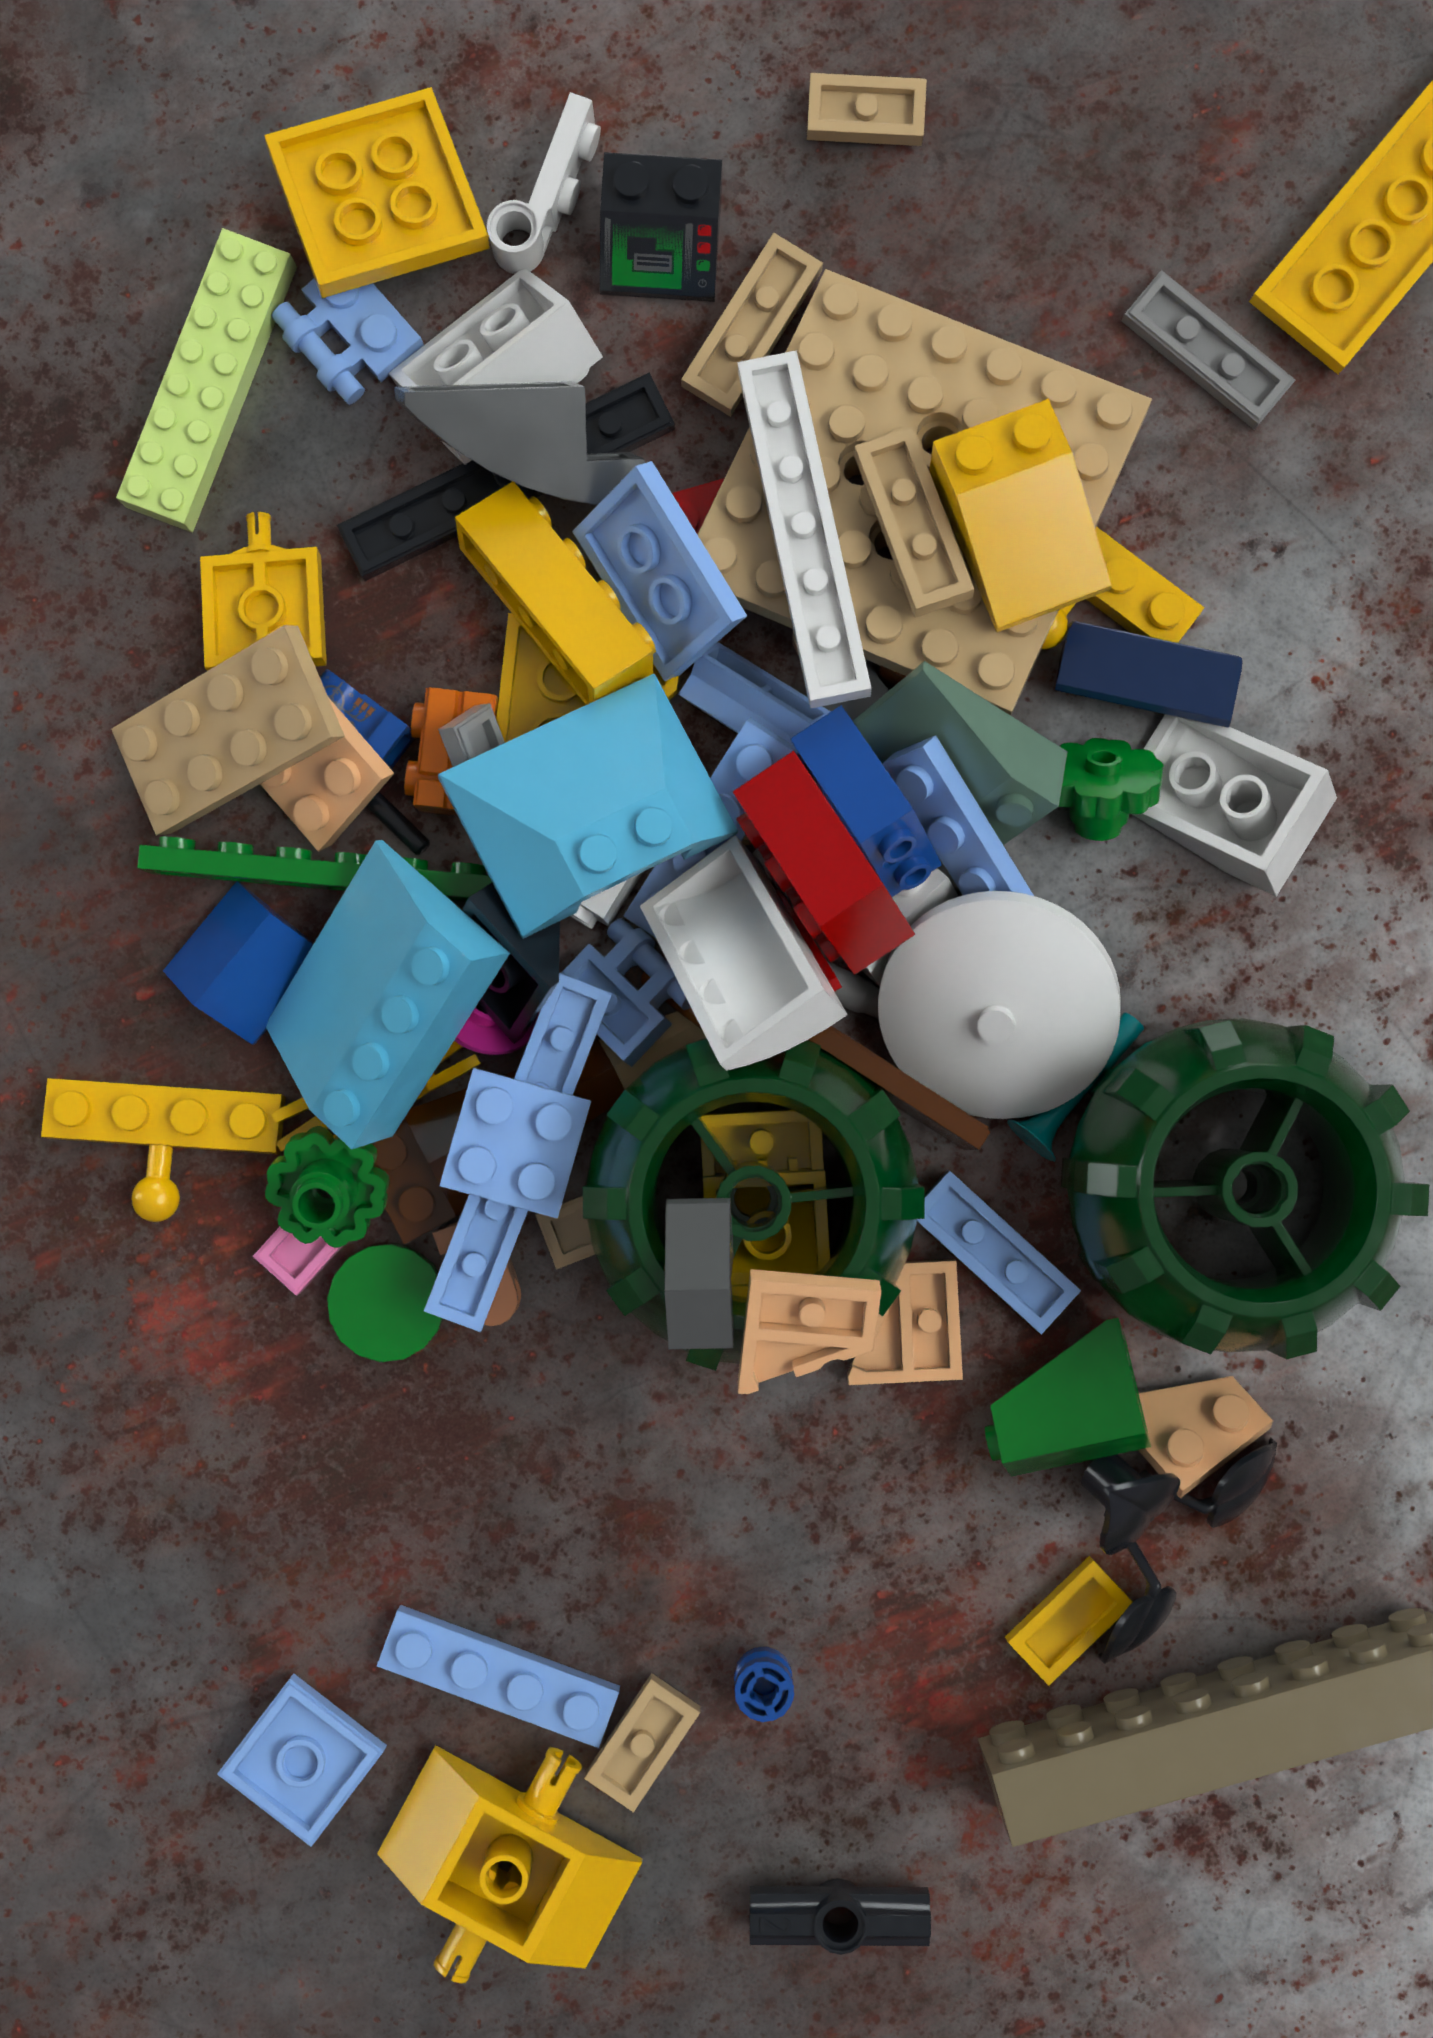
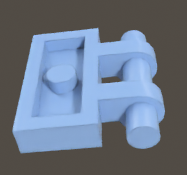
M314 278L301 289L306 299L314 307L311 312L300 316L289 302H284L271 315L272 319L284 331L282 339L295 353L302 352L318 370L316 374L317 379L328 391L336 390L348 405L359 400L365 392V388L354 377L365 366L381 383L389 376L388 373L424 346L421 337L373 283L322 298ZM331 328L349 346L340 354L335 355L320 338Z
M619 918L611 923L607 929L608 937L616 945L605 957L589 943L561 974L612 993L597 1035L625 1063L632 1067L672 1025L658 1010L662 1003L672 998L683 1010H687L691 1006L668 961L654 949V939L643 929H634L623 918ZM636 965L650 977L639 990L624 977L626 972Z

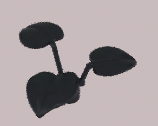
M1271 1437L1268 1445L1245 1455L1230 1467L1216 1486L1213 1496L1205 1499H1197L1189 1494L1179 1498L1177 1492L1180 1486V1479L1175 1474L1166 1473L1152 1476L1147 1470L1138 1473L1118 1454L1097 1458L1087 1467L1081 1478V1485L1105 1507V1519L1099 1542L1101 1550L1106 1555H1113L1127 1548L1146 1580L1144 1596L1132 1602L1121 1615L1110 1635L1104 1652L1099 1654V1659L1104 1664L1135 1649L1149 1639L1165 1622L1176 1600L1177 1593L1171 1586L1161 1589L1160 1581L1136 1542L1146 1531L1149 1523L1160 1515L1173 1500L1202 1514L1209 1513L1206 1522L1212 1528L1222 1526L1237 1518L1256 1500L1270 1476L1277 1442Z

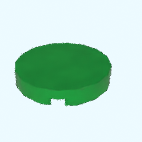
M396 1243L371 1245L349 1257L334 1275L327 1297L329 1321L340 1341L358 1356L378 1362L404 1360L424 1349L436 1335L443 1321V1318L424 1312L438 1275L434 1263L424 1255H420L416 1250Z

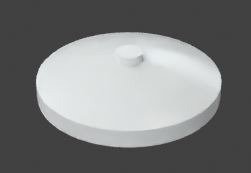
M985 891L962 895L932 908L910 925L916 935L892 950L884 969L878 995L879 1024L889 1054L901 1071L969 1115L983 1118L1012 1119L1033 1116L1054 1109L1086 1089L1102 1071L1112 1054L1118 1036L1121 1010L1120 986L1115 968L1106 949L1096 935L1081 920L1054 903L1032 895L1011 891Z

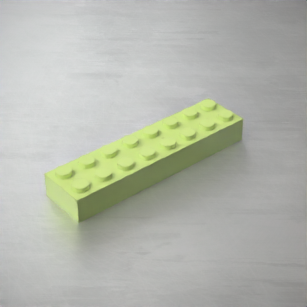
M222 228L116 496V499L126 508L193 533L275 325L271 315L284 302L296 272L297 266L290 253Z

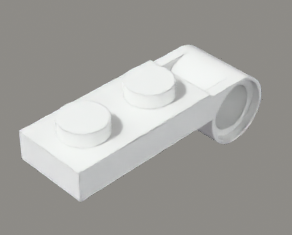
M570 92L529 203L518 200L505 201L497 205L489 215L487 232L494 258L498 265L509 273L516 274L524 269L534 270L542 261L552 232H556L562 214L571 215L574 210L581 181L576 179L582 160L584 159L589 162L592 160L601 132V127L595 125L591 99ZM513 230H524L530 234L528 240L518 246H510L502 242L504 236Z

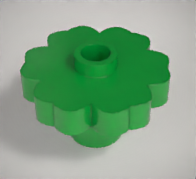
M1103 738L1088 739L1084 745L1072 742L1060 745L1061 748L1067 751L1059 807H1070V819L1075 824L1074 829L1076 833L1081 837L1094 841L1114 839L1120 835L1122 827L1128 822L1129 814H1142L1149 807L1158 804L1164 765L1160 760L1156 759L1154 753L1150 750H1131L1130 744L1126 741Z
M315 1126L306 1133L293 1135L285 1146L284 1155L274 1159L267 1170L268 1184L265 1190V1197L269 1203L282 1207L278 1215V1225L286 1232L293 1233L294 1237L304 1244L312 1243L322 1236L329 1246L339 1248L349 1241L362 1239L370 1226V1219L380 1216L388 1202L387 1189L390 1178L386 1171L374 1167L378 1155L376 1147L368 1144L351 1150L338 1136L334 1138L331 1132L322 1126Z

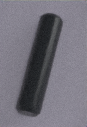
M380 792L367 804L366 807L415 855H421L430 846V840Z

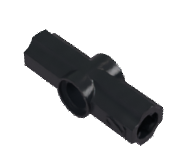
M839 1878L827 1880L819 1886H750V1945H821L830 1953L839 1955L851 1953L860 1946H930L931 1911L928 1887H857L850 1881ZM836 1907H845L854 1912L851 1920L841 1925L831 1924L824 1917L828 1911Z

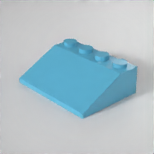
M376 840L270 1016L266 1029L309 1110L351 1150L393 1137L510 952L383 840Z

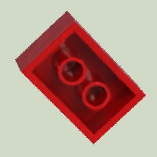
M794 750L733 791V794L745 811L736 818L737 822L753 846L758 849L772 877L794 905L795 913L811 937L815 938L831 963L842 957L855 975L916 935Z

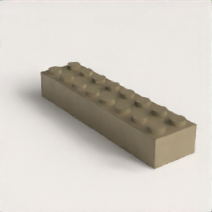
M1421 1608L1400 1610L1388 1617V1623L1370 1628L1363 1624L1343 1626L1334 1630L1331 1633L1332 1638L1313 1644L1306 1640L1287 1642L1276 1647L1274 1650L1275 1654L1257 1660H1253L1252 1657L1248 1656L1230 1658L1218 1664V1671L1197 1677L1191 1672L1177 1673L1164 1678L1160 1682L1161 1687L1140 1693L1137 1689L1133 1688L1121 1689L1107 1694L1103 1698L1104 1703L1084 1709H1081V1706L1076 1704L1064 1705L1049 1711L1046 1714L1047 1719L1027 1725H1024L1022 1721H1008L992 1727L989 1730L990 1735L978 1738L996 1806L1012 1847L1432 1729L1433 1614L1429 1611L1424 1612Z

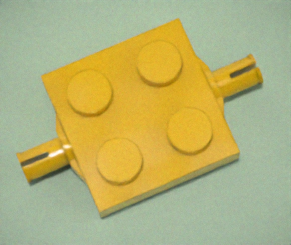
M254 512L247 514V547H243L230 554L200 557L205 669L207 671L283 625L298 626L314 665L327 666L321 555L317 547L285 549L271 545V515L265 512H258L257 519Z

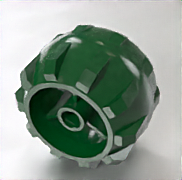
M1245 1018L1205 1020L1165 1032V1034L1143 1044L1114 1069L1106 1070L1088 1091L1092 1098L1078 1123L1069 1158H1062L1061 1187L1067 1189L1072 1226L1082 1250L1078 1256L1092 1278L1099 1282L1129 1315L1159 1335L1210 1355L1213 1351L1226 1353L1267 1350L1287 1360L1317 1352V1332L1331 1326L1357 1304L1381 1311L1401 1286L1384 1269V1266L1395 1246L1403 1215L1428 1216L1430 1184L1405 1181L1400 1145L1393 1127L1410 1110L1394 1085H1370L1343 1057L1333 1051L1334 1036L1307 1025L1285 1027L1279 1024ZM1236 1089L1248 1090L1266 1096L1240 1149H1219L1209 1153L1198 1163L1193 1179L1154 1181L1156 1164L1164 1142L1176 1124L1190 1110L1213 1096ZM1296 1118L1303 1124L1315 1143L1320 1156L1324 1178V1193L1318 1219L1307 1240L1299 1249L1281 1223L1292 1212L1297 1201L1298 1182L1292 1168L1282 1158L1277 1156ZM1240 1171H1242L1247 1179V1189L1245 1194L1235 1201L1232 1194V1184L1234 1179L1240 1174ZM1195 1196L1198 1204L1208 1214L1219 1219L1248 1226L1275 1268L1257 1276L1236 1280L1214 1279L1202 1275L1187 1264L1168 1241L1158 1219L1154 1197Z
M707 1038L686 1044L654 1062L623 1091L607 1113L606 1120L593 1146L586 1185L583 1186V1219L588 1221L593 1250L609 1283L606 1290L624 1316L632 1313L654 1334L668 1341L665 1304V1235L662 1231L657 1211V1181L660 1168L670 1146L677 1136L691 1124L726 1172L716 1191V1198H731L734 1256L742 1239L746 1241H762L776 1235L787 1223L791 1212V1203L847 1197L844 1224L834 1247L830 1251V1260L819 1272L817 1271L813 1275L879 1280L881 1286L879 1314L884 1316L901 1292L896 1282L910 1254L917 1219H925L924 1187L919 1185L911 1145L898 1119L901 1114L883 1090H879L851 1067L822 1050L821 1045L807 1040L765 1060L727 1071L719 1064ZM740 1102H768L792 1109L812 1121L829 1139L841 1161L846 1181L828 1182L826 1186L813 1187L812 1184L787 1187L784 1179L770 1165L767 1166L758 1161H744L736 1166L714 1133L712 1134L704 1123L701 1116L716 1108ZM747 1178H760L772 1185L766 1186L770 1195L766 1211L774 1212L769 1217L760 1218L754 1223H747L750 1215L743 1213L737 1208L734 1198L738 1189L734 1187L738 1182ZM732 1295L734 1320L733 1348L682 1349L687 1352V1362L715 1371L719 1362L740 1364L747 1297Z

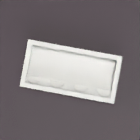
M736 835L640 905L719 1064L726 1071L747 1066L789 1050L819 1034L848 1015L760 862Z

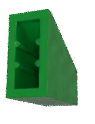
M1119 1318L1104 1321L991 1404L994 1424L985 1426L986 1441L992 1461L1001 1460L1011 1477L1151 1447L1128 1345Z

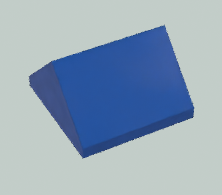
M236 881L164 968L163 972L195 1007L250 1044L255 1045L267 1031L266 1026L270 1016L314 943L243 884Z

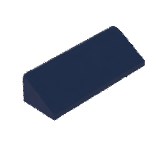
M1072 621L1069 624L1061 652L1055 690L1229 728L1243 660L1241 657Z

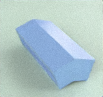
M719 642L694 662L691 675L678 694L687 702L736 733H739L746 720L751 717L791 745L793 744L790 738L831 712L823 706L810 709L808 697ZM798 754L797 756L799 757V759L801 760V762H802L803 765L805 766L804 762L802 761L801 757H800L799 754Z

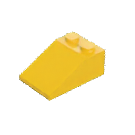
M1049 399L933 441L929 471L996 632L1111 589L1112 585L1074 456Z

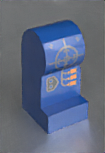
M326 669L320 676V679L328 697L389 768L392 769L415 739L411 735V728L367 695L360 694L340 677Z

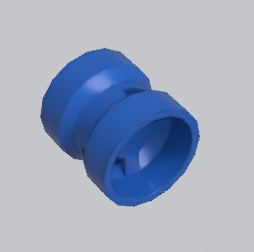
M755 1647L744 1653L737 1662L734 1672L735 1700L740 1710L750 1719L760 1722L774 1721L787 1712L794 1698L791 1666L782 1653L770 1647Z

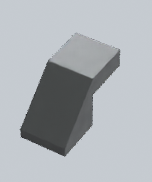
M731 1198L667 1199L665 1304L668 1350L733 1348L734 1320L731 1275L734 1251Z

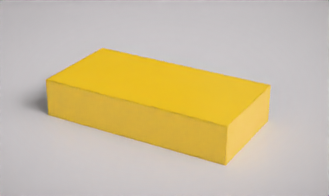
M1089 1556L1016 1625L1005 1638L1013 1649L1049 1686L1121 1617L1133 1601Z

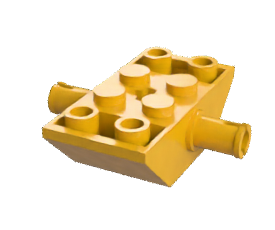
M435 1745L378 1850L377 1855L421 1905L456 1923L440 1954L436 1956L433 1962L436 1970L446 1977L456 1957L460 1955L455 1965L456 1970L451 1978L453 1982L462 1984L468 1981L470 1972L487 1941L529 1964L586 1969L642 1864L643 1858L557 1811L573 1780L582 1769L580 1762L569 1754L559 1774L555 1776L554 1774L562 1761L560 1758L563 1755V1750L554 1747L548 1748L545 1753L546 1757L527 1792H520ZM500 1861H508L514 1864L508 1872L499 1868Z

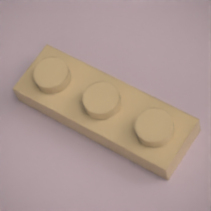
M773 233L683 375L681 386L731 417L743 398L738 375V362L770 355L820 276L823 262L776 233Z
M913 427L855 445V460L914 617L916 618L972 599L974 594L972 581Z

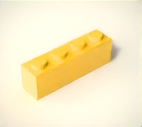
M511 482L455 517L460 550L585 705L653 674V654L656 652V648L649 633L640 623L635 622L631 624L620 611L619 600L612 588L604 580L595 581L586 570L584 557L576 544L569 538L562 540L552 528L548 512L536 497L532 496L528 499L516 483Z

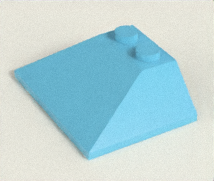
M651 674L438 774V779L522 939L577 913L581 902L679 854L685 860L739 832L655 674Z

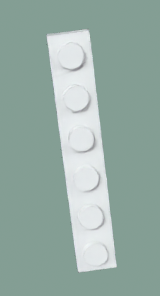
M797 350L738 362L739 380L810 709L871 697L870 679Z

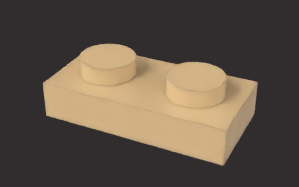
M810 73L807 140L922 146L927 79Z
M651 1673L586 1770L584 1779L634 1813L699 1716L701 1706Z

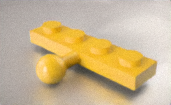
M1096 526L1095 531L1112 586L1109 591L1086 600L1130 633L1179 643L1205 607ZM1076 603L1058 610L1041 649H1050L1062 642L1068 630L1067 615Z
M47 1078L41 1137L149 1146L146 1177L140 1180L134 1187L131 1201L135 1212L141 1218L150 1222H160L171 1217L177 1210L180 1202L179 1190L176 1184L170 1180L173 1147L280 1155L281 1151L277 1146V1141L282 1139L283 1121L275 1123L270 1113L284 1107L286 1097L282 1094Z

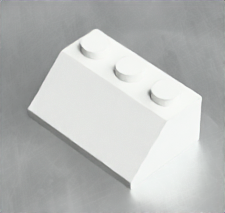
M524 269L514 274L388 374L398 387L570 381L577 384L588 374L590 367L603 358L569 300L529 270ZM442 442L464 465L471 461L465 455Z

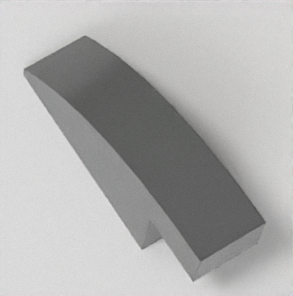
M571 381L394 387L395 400L442 442L495 474L526 488L561 499L598 505L635 466L645 463L644 458L631 452L587 454L585 386Z

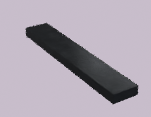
M650 372L586 403L587 454L631 452L675 430V423ZM471 460L466 465L462 463L338 524L337 527L364 581H367L457 537L455 517L513 481L495 474ZM516 483L528 499L532 496L537 498L545 494Z

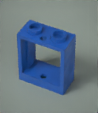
M842 705L790 738L815 783L891 897L903 890L919 886L930 876L932 871L942 865L914 809Z

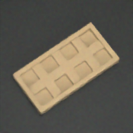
M283 625L111 729L156 836L174 833L345 737L300 629L294 625Z

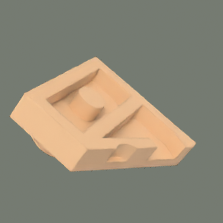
M955 1259L906 1261L896 1282L901 1292L884 1316L878 1314L874 1351L854 1357L847 1372L848 1385L963 1380L957 1262Z

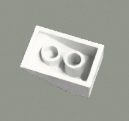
M1165 714L1144 747L1145 750L1153 752L1156 759L1160 760L1164 765L1159 802L1149 807L1142 814L1132 815L1222 871L1277 896L1333 806L1337 796L1329 772L1325 768L1231 727H1222Z

